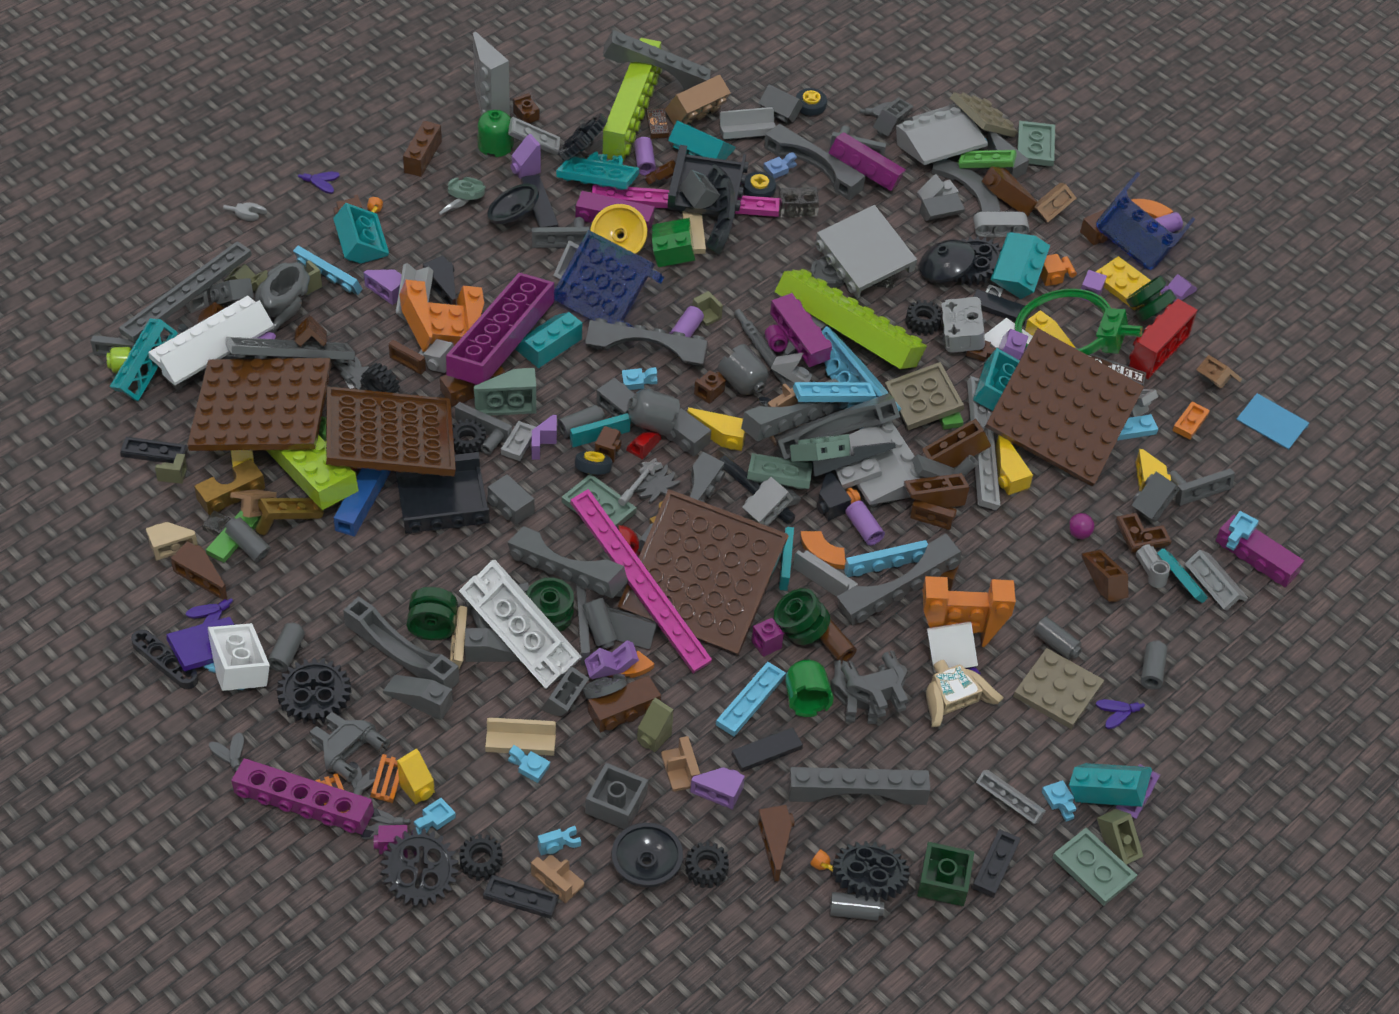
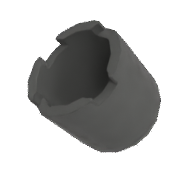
M746 344L733 348L734 353L728 358L724 356L717 370L740 394L751 395L761 392L765 388L768 378L767 367Z
M642 389L629 399L627 408L629 409V418L633 424L648 431L667 436L675 426V423L672 421L675 413L679 414L680 403L673 396L651 389Z

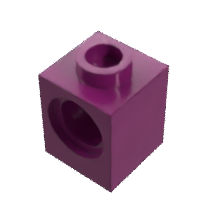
M770 618L753 626L752 643L760 654L765 657L782 648L784 633L773 618Z

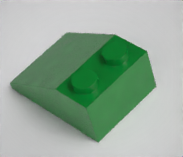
M690 218L653 224L652 243L657 267L695 261Z

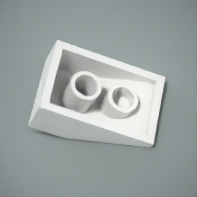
M253 624L208 627L216 676L222 691L267 686L270 665Z

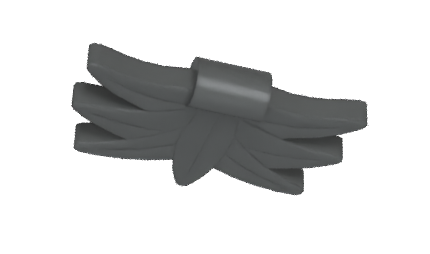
M356 356L354 362L348 360V362L343 364L334 361V366L342 371L341 376L345 381L352 383L356 389L361 390V384L363 385L364 383L361 382V375L369 367H362Z
M666 464L661 471L654 473V475H647L643 483L634 492H642L639 495L640 499L651 497L649 504H652L658 499L660 494L665 496L668 489L680 485V480L673 481L674 471L666 475L668 465Z

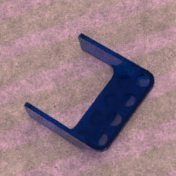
M1137 172L1098 218L1096 226L1099 231L1143 267L1152 270L1159 265L1195 221V218L1192 217L1178 234L1168 231L1128 197V188L1140 175Z

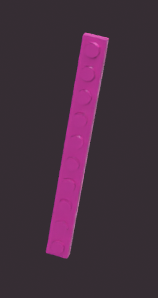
M593 184L592 193L655 206L656 208H667L669 190L637 187L618 190L611 186L601 187L598 184ZM743 196L742 199H738L741 200L740 211L735 213L778 217L780 198Z
M587 489L572 498L570 504L611 561L624 566L628 579L627 583L691 672L694 674L710 664L712 659L590 490Z

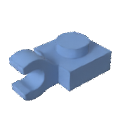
M791 152L783 160L777 157L765 162L763 168L774 179L788 174L789 168L797 166V163L794 161L797 159V156Z

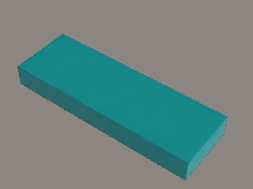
M626 413L570 429V443L572 447L595 442L604 426L617 429L621 434L630 432L631 420L629 414Z
M794 527L785 528V533L789 537L782 551L779 583L780 590L784 591L788 590Z
M1162 548L1157 553L1160 558L1170 565L1171 571L1195 599L1201 603L1205 602L1208 596L1174 556Z

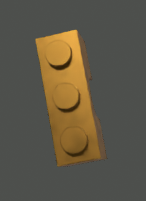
M252 459L232 467L234 481L230 484H220L214 477H211L194 485L196 498L208 515L240 502L241 499L231 497L232 492L265 489L264 476Z

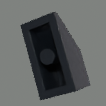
M832 471L826 473L817 503L819 513L823 514L827 521L846 514V509L851 505L852 500Z

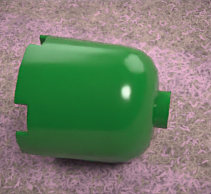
M493 109L484 112L478 120L477 146L484 155L489 153L495 154V157H501L511 152V148L514 145V137L508 135L511 117L506 112Z
M801 660L789 668L785 681L789 707L795 710L796 715L814 717L817 716L818 711L824 708L826 711L829 710L833 704L834 697L823 665L814 660Z

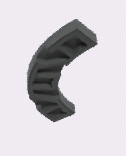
M947 159L934 162L932 174H937L953 181L958 180L964 184L963 187L973 196H976L980 212H1000V205L996 195L982 182L983 178L969 168H959L958 163Z

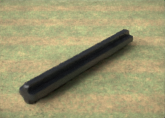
M724 455L719 459L724 462V469L753 495L759 490L761 484L747 479L748 473L730 457ZM787 507L778 515L786 524H791L795 520V514Z

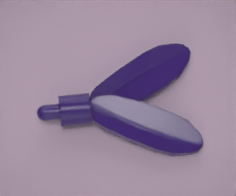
M333 171L315 175L306 173L298 175L303 181L311 182L317 188L329 194L334 193V189L328 181L336 180L340 176L339 173Z
M225 599L218 604L193 607L186 612V616L193 619L206 617L203 624L219 620L222 611L230 607L229 604L233 602V599Z
M1108 699L1096 702V706L1101 710L1115 712L1106 721L1105 727L1107 729L1116 728L1131 713L1140 711V708L1145 707L1144 703L1139 704L1138 702L1127 704Z

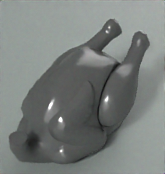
M280 263L268 271L266 280L258 286L254 301L260 300L268 316L276 318L273 322L274 328L268 332L275 333L283 323L294 317L300 310L302 305L301 297L307 294L310 275L305 271L303 263Z

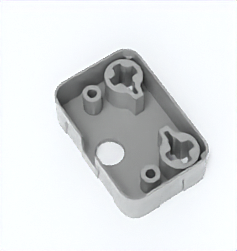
M978 297L945 300L941 305L946 350L948 352H963L983 349L985 347L981 300ZM972 314L978 316V318L974 320H970L967 317H969Z

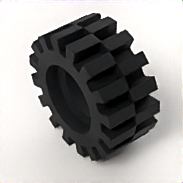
M917 300V303L913 302L908 306L905 323L909 330L912 329V333L917 331V335L921 336V333H924V336H927L928 333L932 335L940 328L942 310L941 308L938 309L937 304L933 306L932 301L926 303L927 300H923V303H921L920 300ZM919 316H925L929 319H920Z
M381 363L372 364L361 375V382H364L363 386L367 387L366 390L396 393L400 388L396 375H392L393 371L391 369L387 370V366H382Z
M461 419L458 421V424L456 422L453 423V442L456 455L483 452L480 447L486 440V431L480 422L476 424V420L473 419L472 422H469V419H465V422H462ZM464 436L474 437V439L469 441L461 440L460 438Z
M478 834V839H475L473 835L470 837V842L466 839L464 846L461 845L460 867L465 875L468 874V878L473 879L476 876V881H480V877H484V881L489 880L488 875L496 876V872H500L503 864V855L500 843L497 844V839L493 838L490 840V835L482 838V834ZM478 852H486L490 855V859L485 863H477L472 860V856Z
M706 841L705 846H703L702 842H700L697 848L694 845L691 851L688 852L686 874H688L690 881L693 879L694 885L697 886L698 883H701L700 887L705 888V884H708L709 888H713V883L718 886L721 881L724 882L728 874L729 859L727 852L724 853L722 846L717 849V843L710 846V842ZM709 859L716 863V868L713 870H703L698 866V863L701 860Z

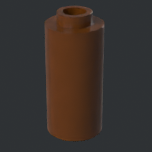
M830 619L826 632L819 640L838 661L841 660V663L843 661L847 662L855 655L857 649Z

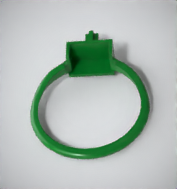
M1061 289L1045 293L1029 302L1020 311L1015 321V331L1022 333V326L1026 317L1039 305L1063 297L1086 299L1097 306L1104 314L1096 334L1098 338L1087 346L1077 349L1086 355L1093 354L1099 349L1104 353L1119 354L1124 337H1142L1143 330L1142 326L1128 325L1126 309L1111 308L1103 297L1083 289Z

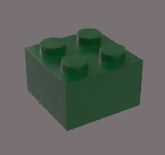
M928 842L917 896L964 906L969 889L974 851Z

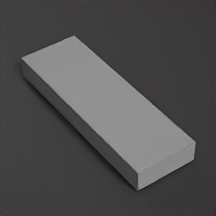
M515 117L510 119L508 135L523 141L527 135L532 134L539 142L540 149L554 155L558 154L560 137Z

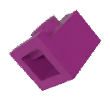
M379 825L378 835H374V849H379V854H383L384 851H390L387 845L389 842L395 844V836L403 839L402 833L404 831L408 833L407 825ZM408 849L403 850L405 858H408Z

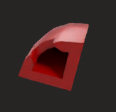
M644 432L633 439L627 446L626 451L644 459L661 441V435L656 432Z
M618 525L619 532L636 555H640L637 534L627 526Z

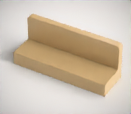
M487 718L486 752L509 753L510 749L515 745L524 754H529L532 751L537 755L554 756L556 740L555 721Z

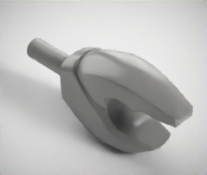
M250 202L238 203L236 207L223 206V210L234 211L238 218L245 221H256L259 219L257 213H267L266 208Z

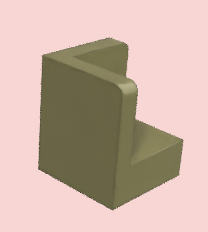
M310 260L306 261L307 273L310 275L306 295L322 287L320 269Z
M709 291L693 299V306L699 308L704 314L702 323L705 326L722 319L723 305Z
M177 453L174 463L164 462L162 465L157 464L155 467L157 481L182 484L188 469L185 454Z

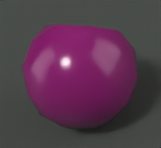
M1078 513L1071 517L1070 532L1073 537L1085 539L1093 534L1095 525L1089 515Z

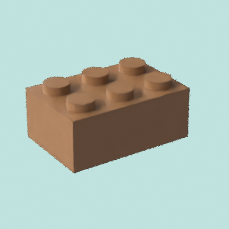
M717 75L677 94L665 108V111L674 126L677 120L689 125L694 119L700 120L704 118L708 112L715 113L720 110V105L727 101L726 98L731 92L721 75Z

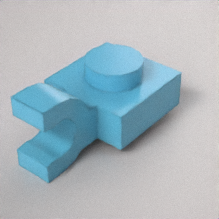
M656 367L649 368L644 373H642V368L622 370L623 383L629 390L644 389V384H658Z
M1239 511L1229 526V530L1232 533L1228 537L1229 542L1226 547L1234 551L1241 537L1248 540L1257 527L1259 520Z
M515 745L509 751L511 756L508 758V761L519 765L518 773L536 783L540 781L550 767V761L532 751L526 756Z
M1064 781L1044 786L1042 794L1051 809L1059 808L1065 821L1074 819L1072 812L1076 811L1077 808L1073 804L1074 797Z
M440 798L422 810L423 817L415 820L414 825L418 834L421 833L423 828L426 829L427 833L431 826L438 830L455 819L456 813Z
M572 826L563 832L558 829L539 835L538 850L540 855L554 854L563 849L565 844L572 848L581 846L580 837L576 839L570 838L576 835V827Z

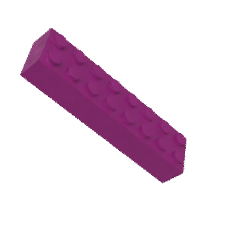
M519 272L446 355L447 376L476 385L489 380L554 303V282Z

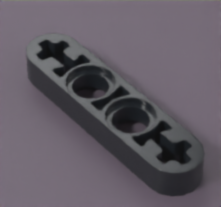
M143 629L137 630L132 634L133 648L179 687L192 689L198 684L195 668L184 671L174 652L153 634ZM154 650L163 651L160 656L155 657L151 655ZM170 662L178 663V666L174 669L166 667Z

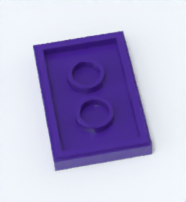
M230 617L167 634L166 639L184 671L214 663L208 627L234 625Z

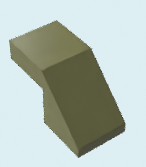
M244 263L236 267L224 281L250 278L252 290L255 291L266 280L268 272L264 270L255 275Z

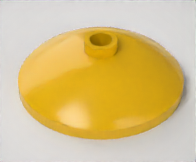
M614 204L601 210L594 218L590 230L591 241L597 252L603 257L615 261L629 259L640 252L645 245L648 234L647 224L642 214L635 208L625 204ZM623 233L624 237L619 239L618 235Z

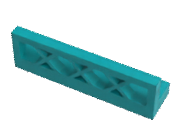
M150 318L115 376L110 388L123 392L133 400L139 401L158 368V365L149 358L148 352L152 347H158L176 337L178 332L161 319ZM164 328L170 335L166 341L161 342L160 333ZM147 363L148 372L146 375L141 376L140 367L142 364ZM137 380L138 389L134 394L128 388L132 381Z

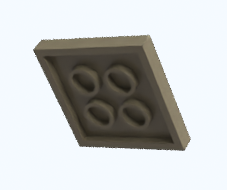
M953 92L950 99L983 130L1015 137L1018 133L1013 127L1014 124L1010 120L1004 119L1002 117L1003 113L993 108L989 100L985 98L982 100L974 95L971 97L963 92L961 94Z
M941 362L885 382L888 393L894 397L897 404L902 408L899 414L908 430L964 410V404Z
M1046 648L1015 690L1013 697L1072 730L1103 686L1104 679Z

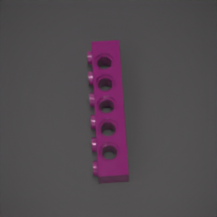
M245 758L231 780L234 793L241 798L248 797L257 800L263 805H273L284 812L291 811L300 814L306 819L313 818L325 825L343 828L349 833L363 834L374 813L373 802L370 798Z

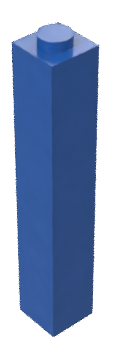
M361 468L356 477L359 491L343 500L334 516L335 531L356 536L391 470L379 471Z

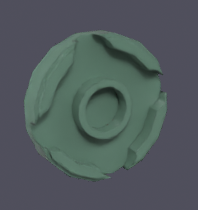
M463 177V180L454 178L448 183V193L456 198L473 200L481 198L485 194L486 187L483 186V182L475 178Z

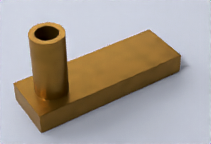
M260 498L257 505L262 512V516L256 526V531L261 535H266L274 519H321L324 511L311 498Z

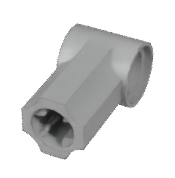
M1149 544L1142 546L1137 550L1136 557L1148 574L1149 584L1156 588L1164 587L1167 584L1170 565L1166 561L1161 560L1153 546Z

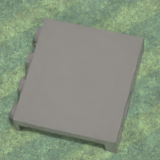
M875 205L817 232L816 248L824 254L827 263L834 267L837 276L843 279L849 292L853 293L857 299L860 298L862 290L904 269L908 273L915 270L916 257Z

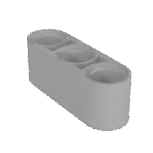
M979 212L973 217L975 232L980 237H1006L1009 232L1029 233L1027 215L1023 212Z

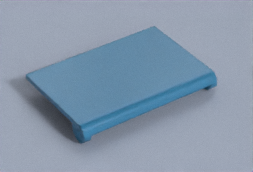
M1258 393L1236 419L1288 450L1310 424Z

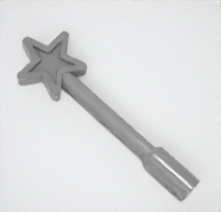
M654 458L650 462L641 463L642 468L639 469L640 477L618 500L621 506H624L633 496V492L649 473L654 475L655 470L663 468L661 462H657V459Z

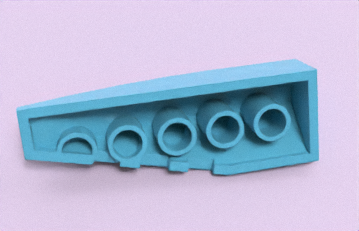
M826 326L822 330V334L832 344L830 360L824 362L828 376L831 379L835 378L839 382H870L876 398L888 394V391L862 361ZM849 402L847 407L844 409L850 408L863 402ZM896 402L898 411H900L902 408Z

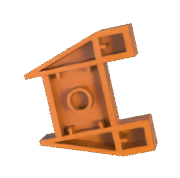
M406 279L399 294L401 310L423 352H426L429 344H433L436 339L452 342L455 346L481 316L484 306L481 287L463 286L456 300L457 305L428 302L425 281Z
M925 576L922 589L923 609L929 628L971 622L973 633H981L982 647H985L1012 616L1016 602L1014 580L992 579L988 593L948 591L947 577Z

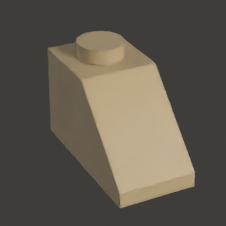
M169 522L146 528L148 541L156 561L173 556L187 541L198 545L195 531Z

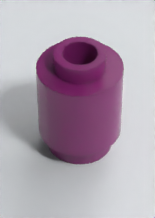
M778 325L769 326L764 333L769 347L776 352L785 350L788 344L786 335Z

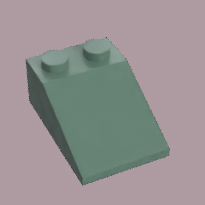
M535 368L513 369L475 385V409L490 416L535 414Z

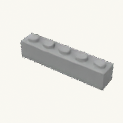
M983 770L976 783L1034 824L1039 823L1046 810L989 770Z

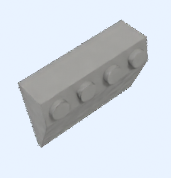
M474 32V81L481 115L488 110L495 109L504 111L510 116L509 60L477 32Z
M952 107L947 111H938L933 115L921 116L919 119L904 121L902 124L896 125L897 146L923 165L988 146V142L975 122L960 107Z
M892 421L864 427L850 434V455H853L852 446L895 442L896 448L875 455L882 476L857 484L869 505L911 498L904 486V481L925 477L917 474L912 462L915 456Z

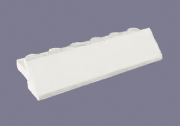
M246 296L149 351V358L162 369V374L171 383L177 385L206 368L208 360L222 359L231 352L226 346V337L258 338L273 329L274 325L260 300L255 302L249 296Z
M492 560L478 575L473 576L459 590L545 689L560 680L569 667H573L582 658L496 560Z

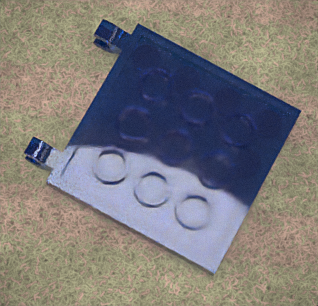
M588 230L554 289V301L590 320L595 321L596 318L607 320V323L610 324L623 322L627 324V327H632L631 324L623 320L647 278L649 277L661 284L664 276L653 270L654 263Z

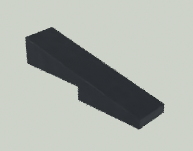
M895 442L852 446L853 455L812 461L813 475L816 477L896 448Z

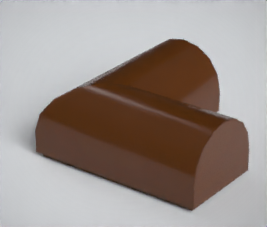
M1137 513L1121 515L1116 518V523L1131 553H1136L1142 546L1148 544L1153 546L1154 549L1168 547L1171 544V539L1164 525L1144 529Z

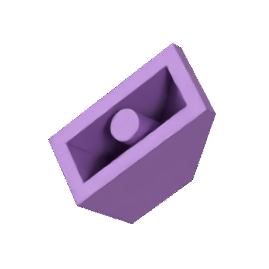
M532 134L527 135L512 154L511 170L520 179L524 176L541 173L540 144Z
M366 270L364 272L365 286L393 305L398 300L402 274L396 270Z
M1010 329L1002 337L999 349L1020 360L1029 336Z
M724 767L693 776L690 793L733 810L743 790L745 776L736 770H729Z

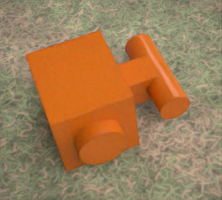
M1058 254L1046 257L1040 278L1045 286L1063 283L1065 273H1068L1071 278L1075 277L1077 273L1067 256L1060 259Z

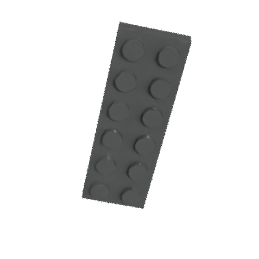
M226 337V346L235 357L255 355L254 357L262 359L267 358V356H275V358L280 359L288 357L330 358L343 363L355 358V352L348 343L327 342L325 346H322L318 341H306L300 347L294 340Z

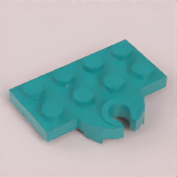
M597 151L587 159L570 157L556 170V177L563 178L566 181L576 180L583 184L593 183L601 187L611 186L618 190L627 189L639 176V168L623 165L622 156L617 157L614 155L612 160H607V154H598Z

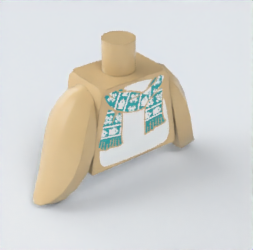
M940 660L933 665L937 673L933 675L932 681L926 690V700L932 722L931 727H940L943 715L979 702V699L990 704H998L1004 699L1001 694L975 671L965 669L962 665L949 668L945 660Z

